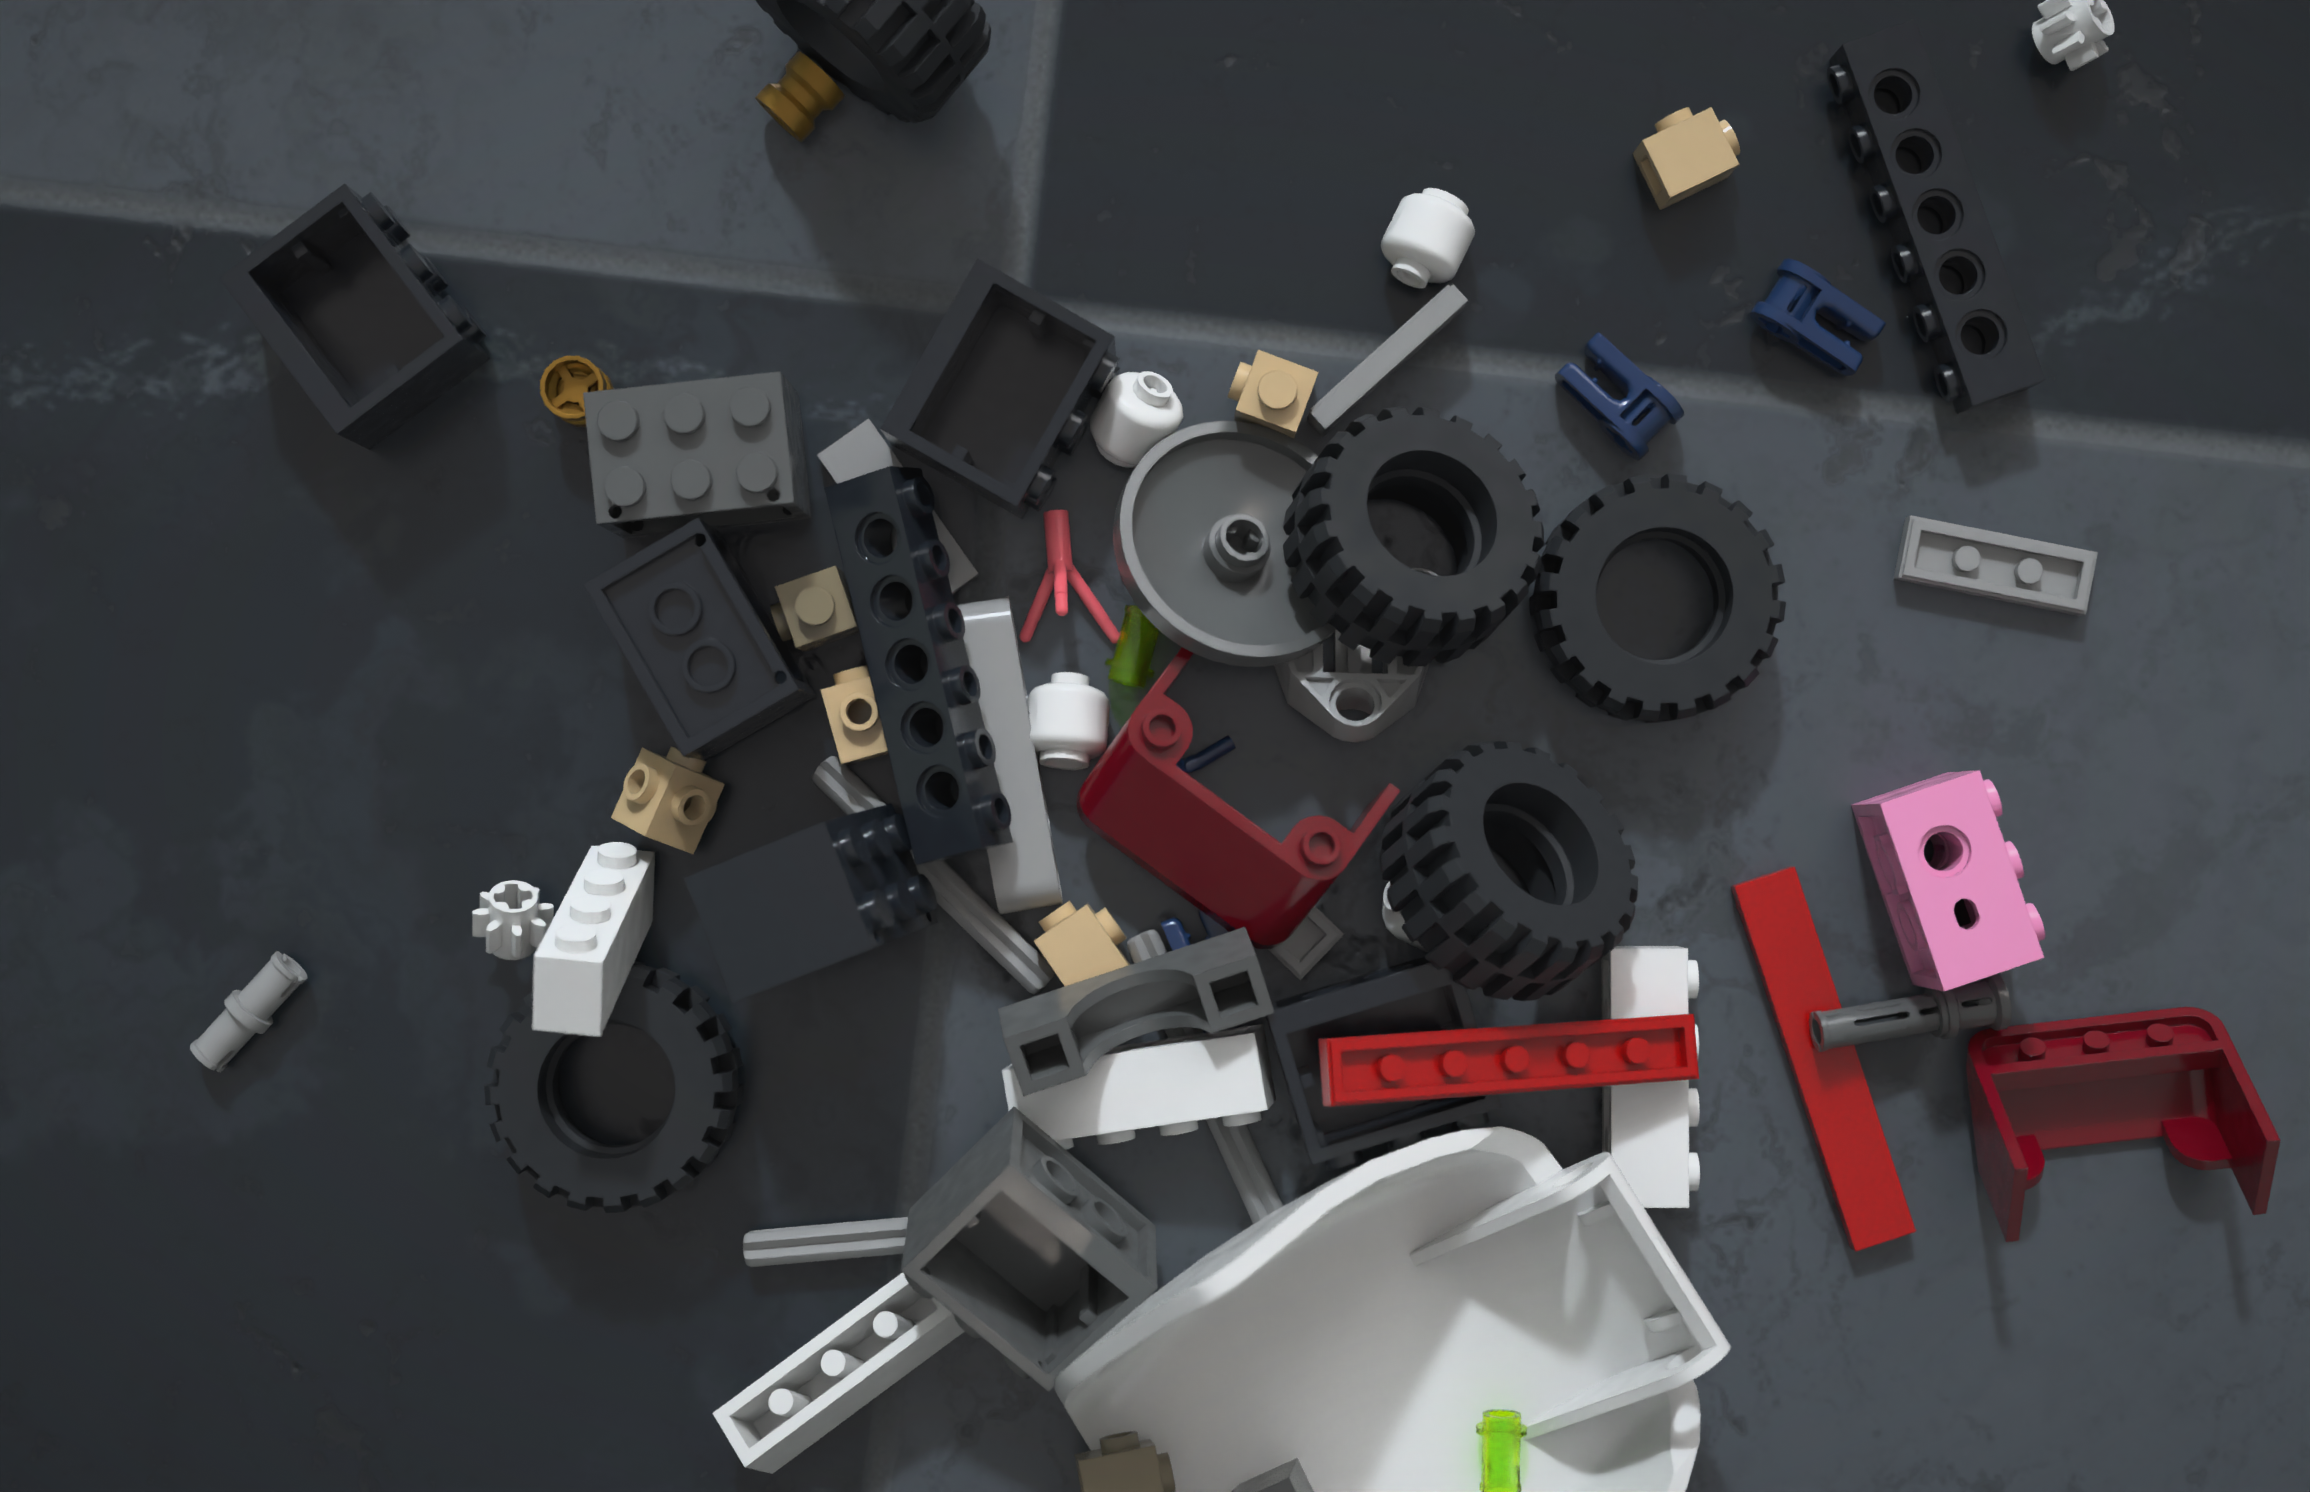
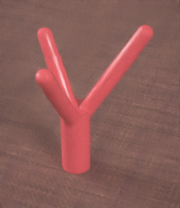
M1050 510L1044 512L1048 567L1020 632V640L1027 643L1032 639L1053 587L1057 615L1065 616L1068 613V580L1109 641L1113 644L1119 643L1121 641V634L1073 564L1068 511Z

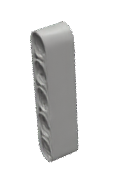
M1006 596L957 605L965 622L963 639L969 664L975 671L980 683L981 693L978 701L985 729L989 732L995 744L996 759L994 766L1000 791L1006 797L1011 810V824L1009 828L1013 842L987 849L999 914L1063 904L1039 759L1035 753L1034 744L1030 740L1031 724L1027 705L1028 697L1010 598Z

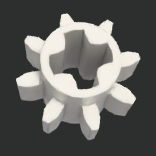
M2046 0L2038 4V9L2043 18L2033 23L2032 35L2037 49L2046 61L2055 65L2066 59L2070 71H2074L2108 52L2109 49L2103 39L2114 33L2115 26L2111 11L2104 0Z
M517 880L501 882L495 885L489 893H480V908L472 911V935L479 938L486 937V952L489 954L493 953L495 956L505 960L526 958L541 944L553 920L554 906L549 903L540 904V889L534 888L526 882Z

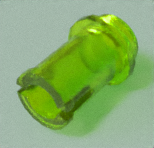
M1125 605V614L1113 658H1107L1104 664L1110 668L1107 679L1129 687L1144 689L1146 679L1153 678L1155 674L1149 668L1159 630L1145 617L1138 606Z
M1507 1409L1486 1410L1482 1413V1422L1476 1425V1433L1482 1436V1468L1479 1490L1481 1492H1521V1438L1527 1436V1426L1521 1424V1413Z

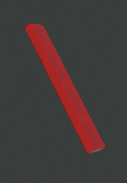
M1790 866L1730 886L1850 1248L1856 1252L1916 1232L1855 1046H1844L1818 1052L1812 1042L1809 1029L1810 1013L1842 1007L1796 868Z
M1694 1014L1318 1039L1323 1106L1328 1107L1699 1079Z

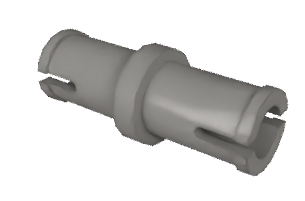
M276 951L271 956V960L242 991L234 990L224 1000L226 1009L198 1039L191 1043L190 1050L193 1055L213 1071L216 1069L217 1072L221 1073L227 1067L228 1062L255 1033L263 1034L273 1024L272 1014L300 984H303L308 979L304 969L284 953L282 955L279 951Z

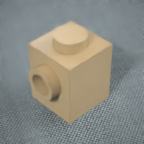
M1687 107L1661 119L1654 125L1658 133L1642 140L1633 153L1660 210L1728 178L1740 165L1736 158L1740 154V146L1735 132L1726 120L1718 121L1712 107L1694 116L1690 108Z
M1258 350L1252 366L1240 362L1227 398L1238 402L1234 420L1265 426L1294 439L1319 372Z
M860 666L834 674L835 686L821 689V694L841 764L851 765L889 754L868 666Z
M1069 900L1038 922L1045 933L1036 938L1034 942L1064 986L1131 965L1117 946L1127 938L1106 907L1095 913L1089 903H1087L1079 910H1076Z

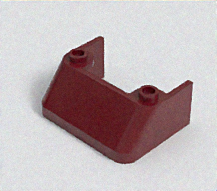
M1182 647L1085 779L1077 795V810L1081 820L1087 827L1226 930L1231 932L1245 927L1253 948L1272 949L1284 943L1294 933L1346 868L1400 790L1389 783L1366 806L1350 830L1332 818L1319 815L1310 816L1299 821L1291 829L1283 842L1280 843L1176 766L1190 746L1193 736V726L1187 712L1166 696L1194 655V653Z
M2178 1007L2014 1025L2003 1030L1985 1029L1976 1033L1970 1039L1966 1070L1977 1165L2006 1242L2019 1241L2025 1190L2037 1185L2044 1173L2045 1159L2041 1150L2164 1137L2173 1157L2188 1167L2198 1170L2231 1168L2252 1214H2266L2281 1140L2223 1022L2211 1012L2195 1007Z

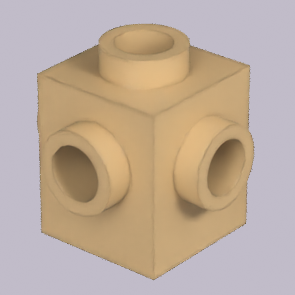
M671 746L665 757L642 747L635 765L626 775L622 794L611 818L645 837L694 854L707 823L712 819L716 811L717 801L725 784L702 773L706 761L683 757L678 748Z

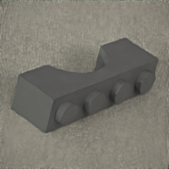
M1245 927L998 1009L1003 1040L1023 1096L1086 1076L1093 1064L1105 1053L1128 1040L1150 1032L1175 1027H1193L1213 1034L1275 1013L1256 953Z

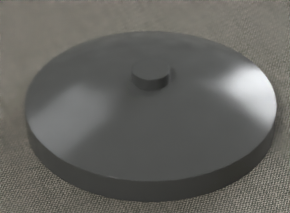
M1214 421L1189 426L1176 431L1162 439L1145 454L1128 478L1119 496L1113 522V544L1118 569L1125 587L1141 612L1159 631L1181 647L1198 656L1215 662L1242 667L1272 666L1295 660L1313 651L1332 636L1336 628L1330 623L1323 628L1310 614L1315 606L1309 597L1302 600L1299 598L1291 582V579L1297 573V568L1286 565L1283 552V544L1289 537L1283 529L1285 512L1293 502L1292 494L1299 482L1317 459L1318 455L1288 435L1265 426L1240 421Z

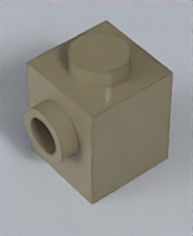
M836 565L775 586L780 602L770 605L776 628L783 642L793 639L795 647L806 652L859 633L844 572Z
M1137 1431L1122 1432L1099 1439L1101 1449L1074 1454L1081 1492H1175L1174 1476L1168 1452L1157 1454L1156 1446L1151 1439L1139 1441Z

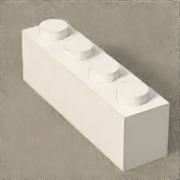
M609 842L600 846H591L534 955L533 1030L601 1037L653 921L655 852L637 850L635 846L624 842Z
M1616 946L1601 958L1602 1020L1688 1014V999H1696L1698 996V964L1696 960H1688V948L1679 946ZM1695 1024L1697 1059H1698V1057H1699V1033H1698V1027H1697V1025ZM1689 1080L1602 1086V1153H1610L1644 1208H1689V1191H1698L1700 1166L1698 1154L1689 1152V1127H1697L1699 1123V1095L1696 1088H1689Z
M1264 1024L1227 1029L1213 1034L1207 1032L1116 1046L1100 1057L1086 1076L1026 1096L1022 1094L1013 1065L1011 1064L1002 1070L1008 1110L1010 1111L1013 1107H1016L1065 1150L1074 1147L1072 1138L1096 1135L1099 1145L1115 1144L1136 1138L1135 1129L1159 1126L1160 1135L1162 1136L1178 1135L1197 1130V1120L1222 1117L1223 1126L1225 1127L1251 1124L1262 1120L1260 1111L1268 1110L1276 1101Z
M902 1272L716 1410L713 1415L745 1468L773 1474L965 1331L958 1325L953 1313L934 1297L926 1299L919 1295L909 1285Z

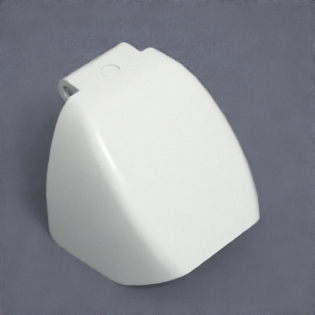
M1500 1126L1462 1130L1433 1137L1380 1156L1322 1184L1270 1213L1205 1255L1147 1298L1066 1367L1055 1378L1054 1389L1091 1451L1101 1449L1099 1439L1122 1432L1137 1431L1139 1441L1151 1439L1156 1446L1157 1454L1168 1452L1174 1476L1175 1492H1231L1239 1484L1298 1458L1314 1492H1685L1700 1443V1402L1697 1386L1693 1380L1721 1361L1729 1352L1731 1346L1609 1152L1597 1154L1562 1169L1544 1143L1522 1131Z

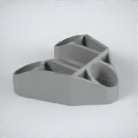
M1412 568L1424 574L1439 576L1428 569ZM1336 630L1334 632V672H1323V644L1302 657L1274 665L1287 704L1332 737L1347 742H1364L1376 737L1415 707L1430 663L1427 666L1408 667L1403 664L1401 656H1396L1390 664L1382 662L1383 674L1372 673V659L1369 657L1371 650L1362 645H1358L1355 650H1352L1337 640L1341 633ZM1347 709L1361 710L1370 714V716L1364 720L1352 721L1341 716L1338 711Z

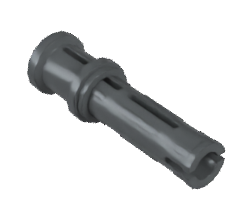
M1999 974L1980 979L1979 982L1968 983L1945 992L1926 988L1922 995L1870 1002L1868 1004L1823 1012L1813 1011L1809 1017V1029L1812 1042L1818 1052L1928 1032L1941 1039L1955 1038L1959 1030L1988 1025L1993 1030L2007 1029L2012 1018V1007L2004 980ZM1972 1004H1975V1005H1976V1006L1966 1007V1008L1963 1007V1006L1972 1005ZM1893 1017H1896V1018H1897V1020H1891V1021H1886V1022H1880V1023H1874V1024H1868V1025H1862V1026H1856V1025H1855V1024H1858V1023H1864V1022H1869V1021H1875V1020H1881V1019H1887V1018H1893Z

